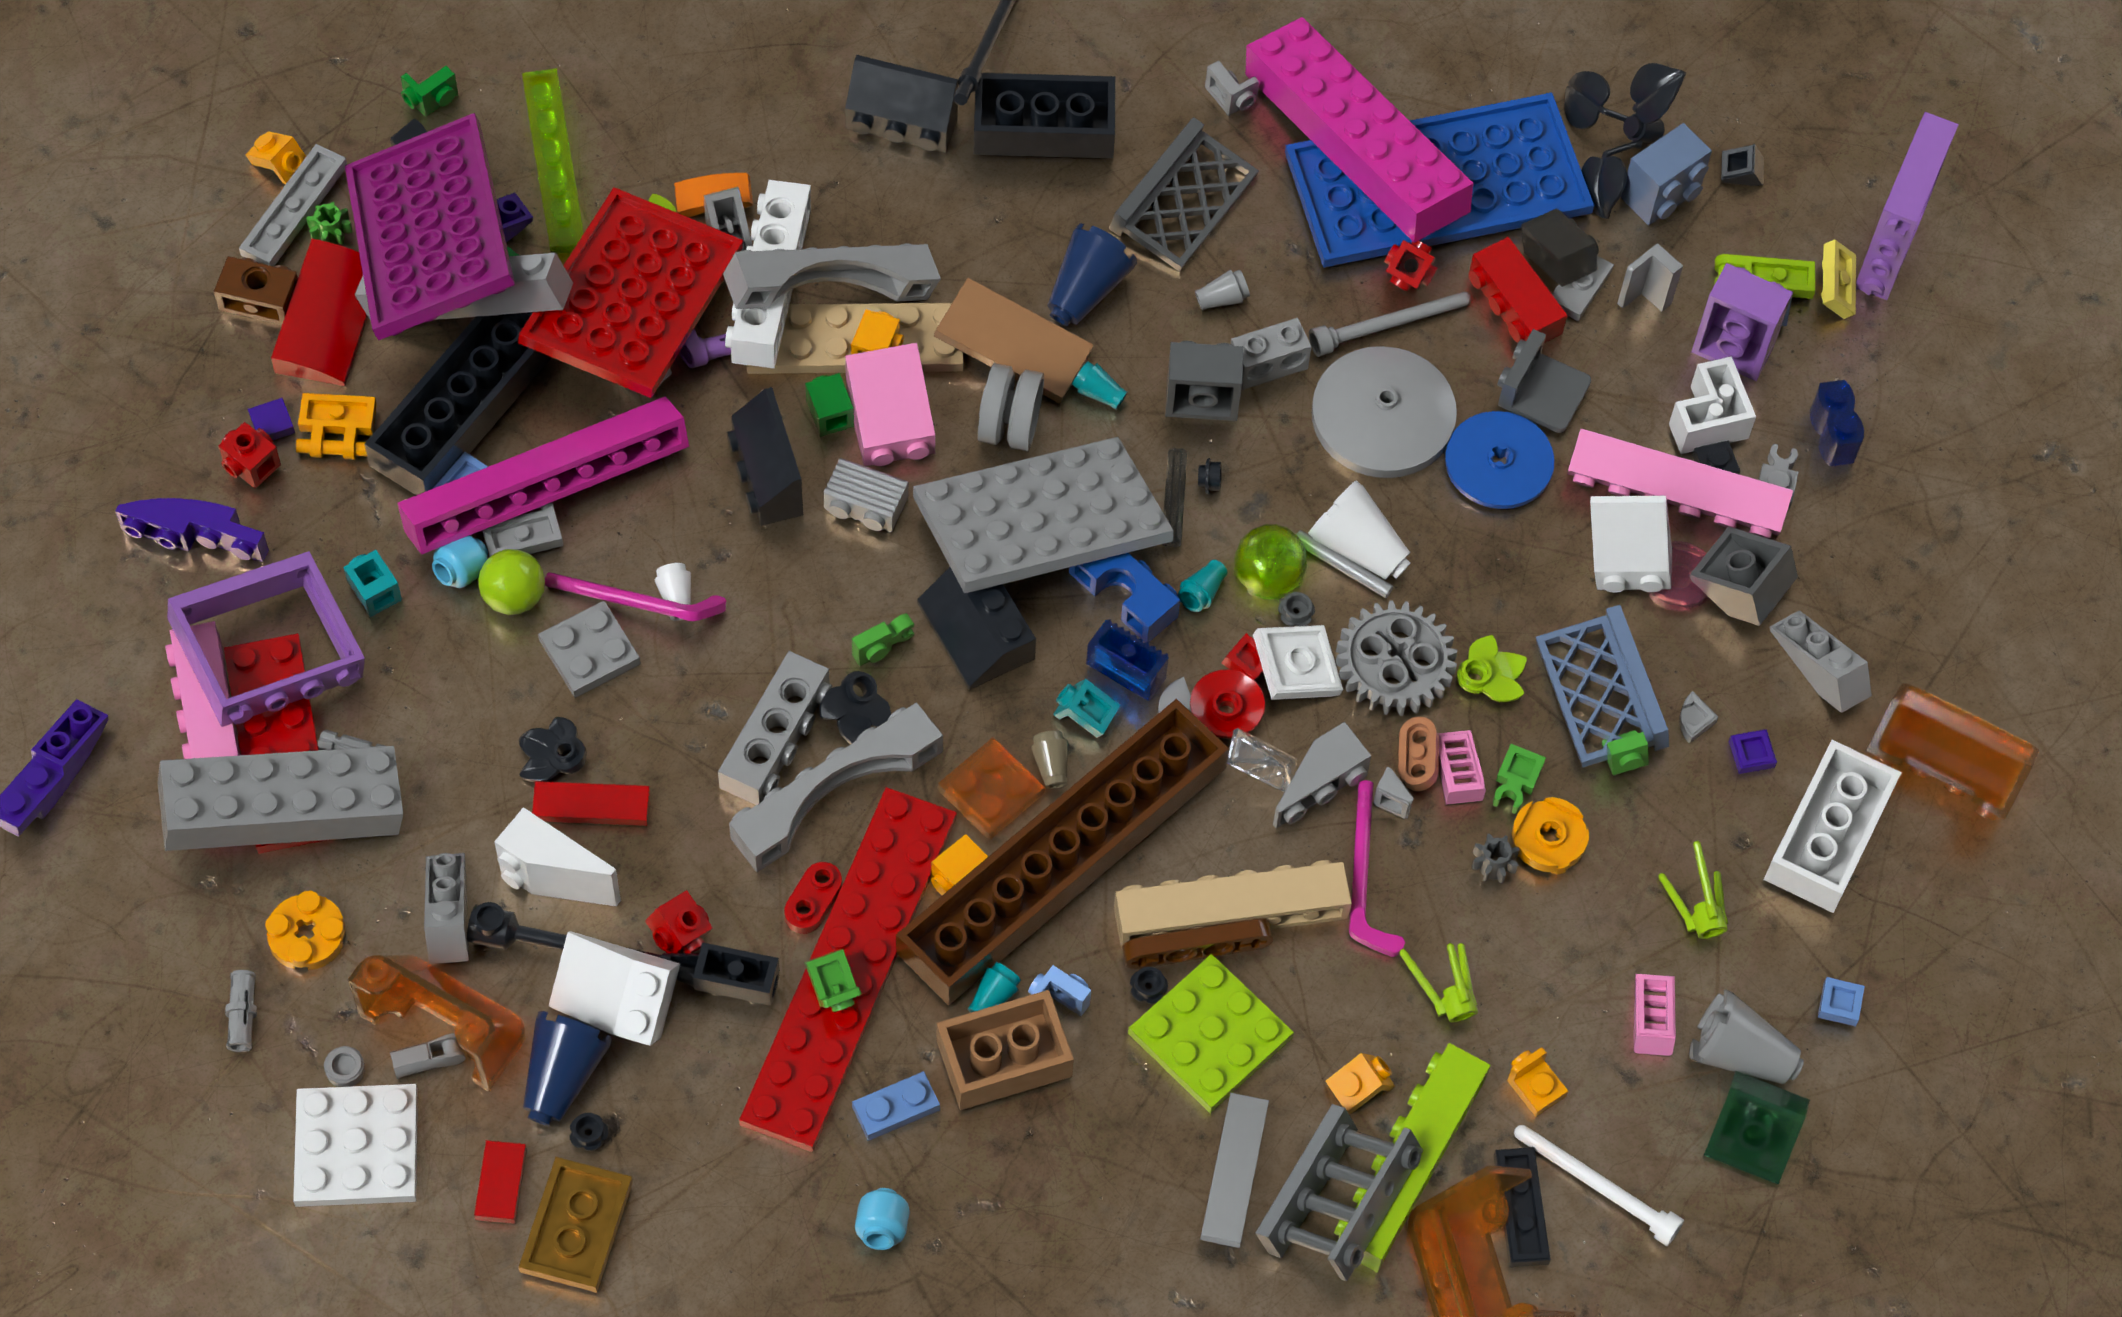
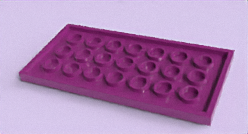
M475 113L345 165L372 330L378 341L389 336H396L404 330L423 322L433 321L438 316L457 308H465L472 302L492 294H499L515 285L481 124Z

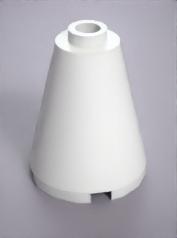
M1354 481L1333 502V506L1327 512H1324L1308 534L1313 540L1386 580L1392 575L1397 579L1411 564L1406 559L1410 551L1364 486L1358 481Z

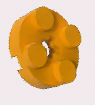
M1548 797L1544 801H1537L1535 803L1532 801L1523 806L1518 812L1512 828V848H1519L1518 857L1530 867L1556 875L1563 874L1568 868L1578 863L1584 855L1589 841V830L1583 821L1584 816L1576 806L1560 798ZM1550 828H1554L1557 830L1556 837L1559 840L1547 841L1540 834V831L1548 832Z
M304 891L299 895L284 900L273 910L265 923L267 941L272 954L281 964L289 968L295 969L294 966L299 968L307 967L308 970L319 969L332 962L341 952L344 944L345 922L339 908L331 900L319 896L314 891ZM303 925L315 926L312 929L314 936L309 939L305 935L300 938L296 937V935L299 933V928Z

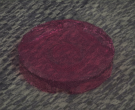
M1672 541L1671 589L1649 592V597L1666 609L1686 611L1698 604L1700 606L1709 598L1690 579L1691 572L1706 553L1703 549L1691 543Z

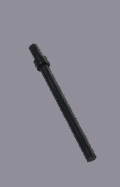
M1000 0L969 66L963 69L958 79L959 87L954 95V101L958 105H965L971 93L977 90L982 80L981 72L1016 0Z

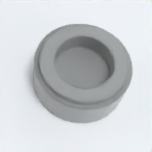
M342 1046L332 1050L327 1055L324 1062V1070L328 1080L334 1086L351 1087L362 1080L365 1074V1063L358 1050L349 1046Z

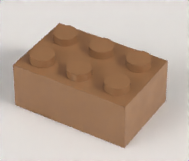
M1049 990L936 1023V1041L960 1111L1072 1077L1074 1059Z

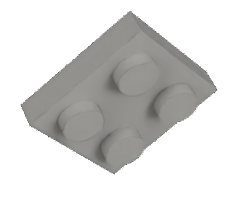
M605 601L538 634L540 643L574 698L641 665L639 655Z

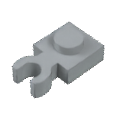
M1773 444L1768 455L1769 465L1763 463L1758 480L1793 490L1788 507L1790 509L1799 473L1790 469L1795 464L1798 452L1797 449L1792 448L1789 458L1783 459L1777 454L1778 444Z

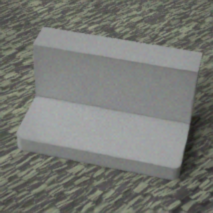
M1658 243L1628 266L1617 304L1623 309L1642 294L1661 312L1672 304L1683 265Z

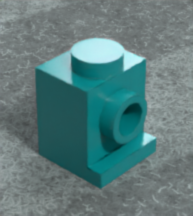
M377 550L367 555H358L348 565L343 567L348 584L364 606L369 618L402 601L399 584Z

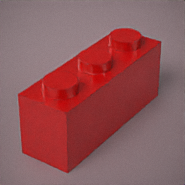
M1509 236L1473 254L1469 270L1470 281L1476 289L1482 290L1488 299L1491 310L1495 315L1502 317L1508 325L1511 337L1516 342H1519L1521 339L1527 341L1533 329L1546 334L1544 343L1563 334L1568 315Z

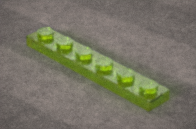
M557 68L522 73L550 252L556 254L572 252L584 231Z

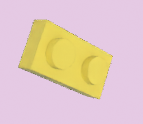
M1832 240L1825 243L1823 248V290L1821 297L1823 304L1845 319L1856 315V254L1837 240Z

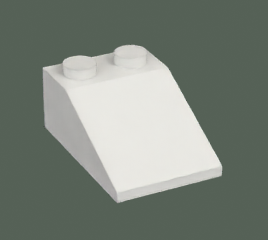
M1591 496L1594 573L1597 590L1616 593L1623 590L1658 592L1661 589H1671L1672 544L1666 496Z
M524 807L494 841L501 877L508 885L515 889L522 887L534 895L617 906L621 901L617 872L614 867Z
M569 931L565 940L549 1007L612 1035L650 1046L662 1036L680 963Z

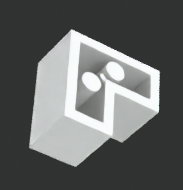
M1732 356L1698 364L1690 386L1695 398L1676 402L1669 422L1680 454L1693 452L1696 447L1729 440V443L1749 439L1756 419L1755 412Z

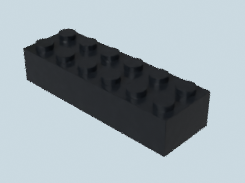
M533 312L476 316L366 441L364 445L369 466L415 495L433 489L464 452L468 454L472 452L552 358L518 343L519 333Z

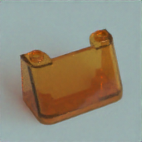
M373 955L360 962L348 978L359 1016L374 1025L377 1024L381 1016L386 1014H396V1016L403 1019L413 1004L455 1027V1037L458 1045L466 1051L467 1057L474 1062V1071L471 1076L472 1081L487 1091H490L525 1040L524 1024L518 1015L418 957L412 955Z

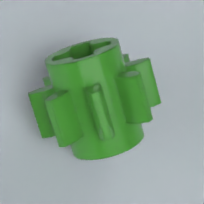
M334 202L321 206L316 205L314 216H307L306 218L310 228L311 239H320L343 245L345 233L350 234L353 232L351 221H349L348 209L339 210Z

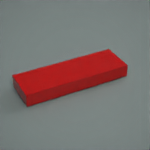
M535 781L532 813L545 822L647 826L650 787L641 785Z

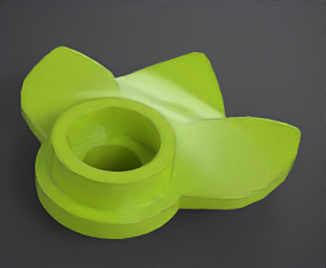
M1485 636L1477 639L1470 646L1468 659L1463 661L1458 668L1457 681L1467 692L1474 694L1484 693L1490 699L1497 702H1512L1524 695L1522 687L1516 680L1522 674L1527 658L1515 653L1498 652L1494 636ZM1477 674L1481 677V680L1471 679L1469 675Z

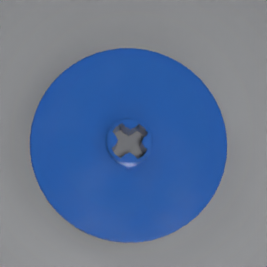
M1490 411L1466 419L1454 430L1447 444L1445 465L1452 483L1465 497L1485 507L1510 509L1526 505L1544 492L1553 474L1554 453L1547 436L1530 420L1510 412ZM1495 455L1499 459L1505 457L1506 463L1503 464L1501 461L1493 462V458Z

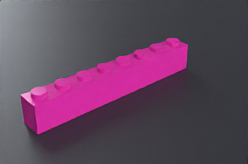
M665 396L397 503L404 532L422 555L689 447L685 420Z

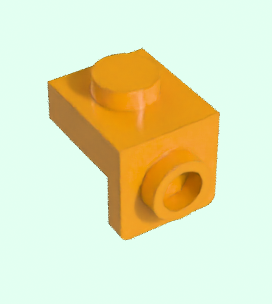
M269 131L258 137L254 142V146L245 154L252 165L274 170L283 184L289 181L306 158L305 153L294 137Z
M1365 1053L1357 1055L1325 1081L1348 1113L1355 1112L1380 1091H1390L1395 1087L1389 1077L1392 1075V1071L1388 1064L1380 1056L1375 1057Z

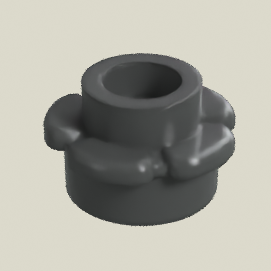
M1293 592L1288 594L1279 603L1278 611L1281 613V620L1286 625L1306 626L1312 620L1311 616L1315 613V607L1307 595L1301 592ZM1298 609L1300 612L1296 614L1293 610Z

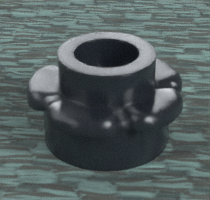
M1208 458L1206 465H1199L1198 487H1205L1206 494H1210V491H1221L1222 464L1221 462H1211V459Z
M1154 967L1140 969L1132 975L1130 985L1132 986L1131 994L1139 1002L1146 1001L1148 1004H1155L1163 997V993H1166L1168 990L1167 979L1160 970ZM1149 983L1152 985V988L1147 989L1145 985Z
M583 1113L572 1121L570 1125L572 1133L569 1137L575 1147H583L586 1151H593L601 1147V1142L607 1139L609 1133L608 1126L602 1122V1118L599 1115ZM590 1129L592 1130V1134L586 1135L585 1131Z

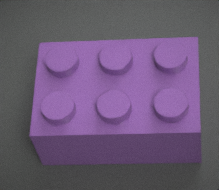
M1726 263L1709 294L1691 352L1710 361L1732 356L1738 373L1757 381L1773 351L1793 292L1776 282H1769L1755 276L1745 268L1735 267Z

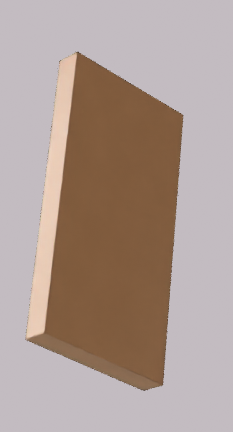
M967 278L934 333V337L992 367L993 363L1011 366L1016 381L1019 380L1020 375L1026 369L1044 373L1043 395L1059 404L1062 402L1094 346L1092 343L970 278Z

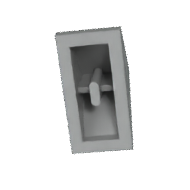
M739 187L704 195L706 225L742 239L743 248L741 251L746 250L747 246H753Z

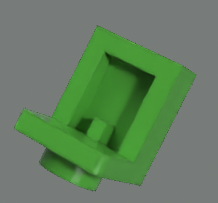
M1633 730L1618 735L1622 738L1607 742L1606 739L1602 740V748L1607 742V762L1612 775L1649 765L1648 743L1643 732L1638 733Z
M843 949L804 962L820 1007L827 1008L831 1006L832 1012H836L854 1005L853 998L862 995L860 988L855 984Z

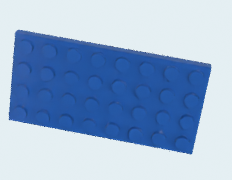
M1552 92L1409 120L1473 182L1471 212L1420 239L1419 241L1433 246L1592 214L1594 203ZM1311 140L1286 145L1285 155L1323 268L1388 255L1394 244L1400 246L1403 240L1411 244L1412 240Z

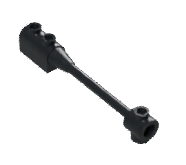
M493 902L476 904L471 912L467 928V942L507 950L515 941L563 950L567 937L564 934L521 926L518 923L515 912L503 910L498 904ZM702 942L700 953H663L660 955L636 950L680 963L676 980L694 987L695 990L712 993L716 996L742 999L754 1004L761 1003L771 1006L774 1001L780 973L779 958Z

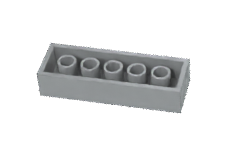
M394 746L161 760L159 765L158 792L165 851L399 835L403 808Z

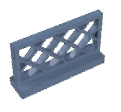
M1621 605L1607 608L1605 616L1535 637L1582 767L1608 760L1607 742L1622 738L1618 734L1625 722L1639 727L1645 735L1648 747L1653 746L1655 751L1669 747L1668 727ZM1599 629L1603 630L1605 640L1600 649L1582 642L1587 633ZM1561 641L1572 647L1563 660L1551 655L1547 645ZM1608 647L1610 648L1612 654L1606 652ZM1578 649L1595 656L1588 670L1570 663ZM1601 659L1617 666V671L1612 680L1594 673ZM1554 665L1560 667L1557 672ZM1566 670L1583 677L1576 691L1564 687L1560 683ZM1620 678L1623 682V685L1618 683ZM1589 680L1607 687L1600 701L1582 694ZM1613 690L1628 696L1629 702L1624 711L1606 705ZM1566 696L1571 698L1569 704L1567 702ZM1578 701L1595 708L1588 723L1572 715V711ZM1632 709L1634 711L1635 716L1630 715ZM1601 711L1619 719L1612 733L1594 726ZM1577 727L1583 730L1581 735L1579 734ZM1589 733L1607 740L1603 749L1586 753L1583 743Z

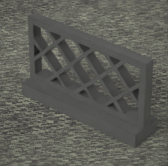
M1194 117L1118 208L1109 227L1119 237L1123 233L1127 234L1179 272L1259 172V170L1202 131L1204 124ZM1201 145H1204L1214 153L1215 161L1198 162L1196 151ZM1236 168L1246 176L1241 182L1227 183L1224 169ZM1217 169L1220 183L1203 185L1200 171ZM1194 171L1196 185L1179 186L1177 174L1179 172ZM1222 191L1224 204L1222 206L1208 207L1205 193ZM1198 193L1201 207L1184 209L1181 194ZM1174 195L1177 209L1160 211L1157 199L1160 196ZM1203 215L1205 228L1203 230L1188 231L1186 217ZM1179 217L1181 232L1164 233L1162 218ZM1155 219L1157 233L1145 234L1135 226L1140 220ZM1183 239L1185 253L1180 258L1167 249L1166 241Z

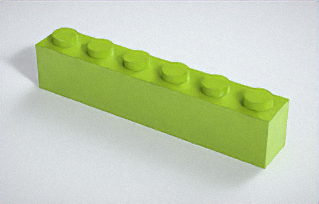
M1448 1043L1443 1054L1435 1052L1425 1071L1430 1075L1425 1086L1419 1083L1416 1085L1407 1103L1412 1106V1109L1406 1118L1401 1115L1398 1117L1389 1134L1390 1137L1394 1138L1392 1143H1395L1404 1127L1411 1129L1423 1152L1418 1166L1411 1171L1364 1252L1361 1264L1377 1273L1482 1088L1491 1066L1451 1043ZM1380 1155L1375 1157L1371 1169L1376 1171L1375 1176L1386 1157ZM1358 1187L1352 1200L1357 1203L1355 1208L1358 1207L1367 1192L1366 1189ZM1340 1220L1334 1234L1340 1238L1348 1222Z

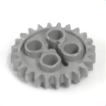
M1390 600L1387 610H1383L1378 603H1374L1373 614L1362 608L1359 616L1360 620L1351 617L1348 628L1342 629L1340 636L1342 641H1338L1336 652L1339 654L1336 657L1335 663L1336 666L1342 667L1339 672L1340 680L1349 679L1346 691L1350 692L1357 689L1356 701L1358 703L1365 698L1370 699V710H1373L1378 703L1382 704L1385 715L1389 713L1391 706L1397 708L1400 716H1403L1405 706H1410L1415 714L1419 712L1420 702L1429 708L1432 707L1433 696L1442 699L1445 691L1444 687L1450 688L1453 679L1451 675L1455 674L1457 663L1453 662L1456 660L1457 650L1451 648L1454 637L1444 636L1447 625L1440 624L1434 626L1436 614L1433 613L1424 618L1422 616L1423 607L1419 606L1415 612L1409 611V603L1407 601L1404 602L1401 609H1396L1393 600ZM1402 632L1405 633L1408 637L1399 638L1396 637L1393 633ZM1373 650L1378 655L1369 656L1366 655L1363 651ZM1425 660L1430 665L1421 666L1418 665L1415 661ZM1395 678L1400 683L1391 684L1385 681L1384 679Z

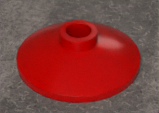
M1229 669L1217 670L1205 675L1196 683L1190 697V710L1216 737L1238 738L1250 733L1259 725L1264 715L1265 698L1256 681L1247 677L1242 672ZM1228 706L1232 708L1233 712L1225 713L1220 708Z

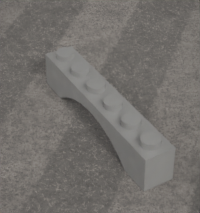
M910 243L895 246H840L823 249L809 247L798 250L775 249L772 251L743 250L734 253L723 273L736 309L769 308L778 297L789 290L807 283L822 281L846 282L864 286L880 292L895 301L928 300L941 280L928 244L912 245Z
M917 702L907 709L905 707L899 708L890 715L888 721L877 728L870 727L859 735L857 741L848 747L835 749L827 756L826 761L815 768L808 767L801 771L792 783L784 788L777 787L771 790L764 797L763 801L753 808L746 807L740 810L732 818V821L729 822L731 840L754 870L759 872L788 853L793 836L802 819L830 791L852 779L872 773L888 771L913 772L943 752V734Z

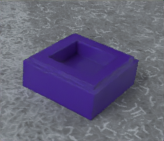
M283 397L248 409L254 429L260 428L264 430L272 440L295 433Z
M1767 729L1730 736L1728 742L1739 774L1775 768L1777 760Z

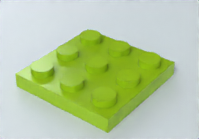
M1212 954L1128 1029V1034L1209 1113L1230 1096V1092L1233 1093L1283 1048L1294 1035V1032Z

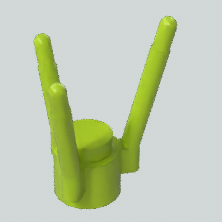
M1694 841L1695 857L1705 901L1693 907L1694 913L1692 915L1664 873H1660L1658 877L1685 920L1688 932L1696 931L1698 938L1708 939L1725 933L1728 930L1727 925L1729 922L1725 912L1721 872H1714V901L1701 843Z
M1463 943L1457 945L1459 960L1454 944H1447L1449 961L1456 985L1443 990L1444 997L1442 1000L1405 949H1401L1399 952L1400 956L1433 1002L1438 1017L1447 1014L1449 1022L1454 1023L1471 1018L1478 1013V1005L1473 994L1469 964Z

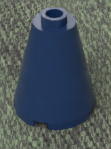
M1080 223L1074 229L1047 304L1048 308L1052 311L1050 313L1052 319L1064 326H1068L1069 323L1078 324L1137 264L1134 254L1129 259L1124 253L1127 247L1125 244L1095 226H1091L1090 230L1087 231L1083 230L1084 224Z
M539 1011L535 1021L523 1109L529 1111L528 1119L545 1126H550L552 1120L561 1121L609 1049L612 1038L607 1035L600 1040L598 1039L600 1030L561 1015L557 1016L555 1022L546 1020L548 1012Z

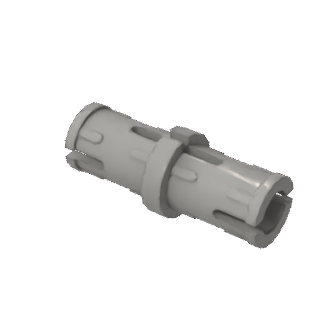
M236 970L230 974V1003L225 1006V1015L229 1018L226 1048L233 1052H247L252 1049L253 1018L257 1016V1006L254 1005L256 974L249 970Z

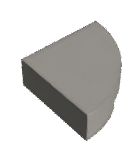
M1184 677L1175 680L1163 691L1159 700L1158 713L1175 699L1180 701L1191 712V695Z
M1692 691L1685 699L1680 712L1679 724L1682 734L1690 744L1716 724L1719 717Z

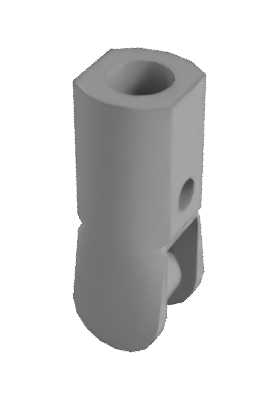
M450 1033L425 1043L390 1052L396 1078L462 1063L466 1057L465 1053L459 1050L460 1035ZM443 1049L444 1055L432 1056L431 1052Z

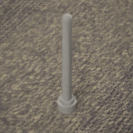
M1468 292L1457 293L1338 329L1333 327L1327 328L1325 325L1309 330L1310 344L1317 357L1332 353L1333 349L1337 348L1341 342L1467 306L1471 302V295Z

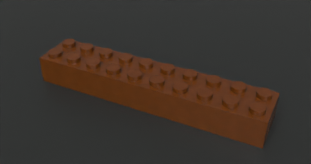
M1175 699L896 934L897 954L949 1006L982 978L987 968H992L996 962L1002 961L1222 773L1227 767L1229 748L1180 701Z

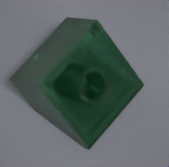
M1735 1071L1704 1156L1779 1184L1806 1118L1810 1099Z

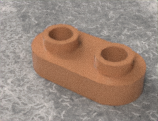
M1414 717L1406 721L1399 732L1398 772L1407 788L1414 791H1422L1430 788L1438 778L1439 734L1430 719ZM1426 737L1423 743H1415L1418 738ZM1418 771H1426L1423 776L1414 777Z

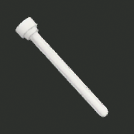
M1519 1125L1515 1128L1514 1135L1518 1140L1529 1147H1534L1536 1152L1650 1226L1649 1230L1655 1234L1654 1238L1667 1247L1674 1240L1685 1221L1672 1211L1668 1214L1663 1210L1660 1213L1529 1127Z

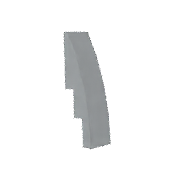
M1230 1092L1200 1240L1240 1248L1269 1100Z

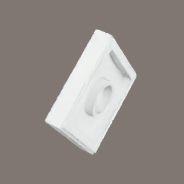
M1324 625L1257 628L1254 632L1253 637L1271 700L1333 697L1341 694L1343 687Z

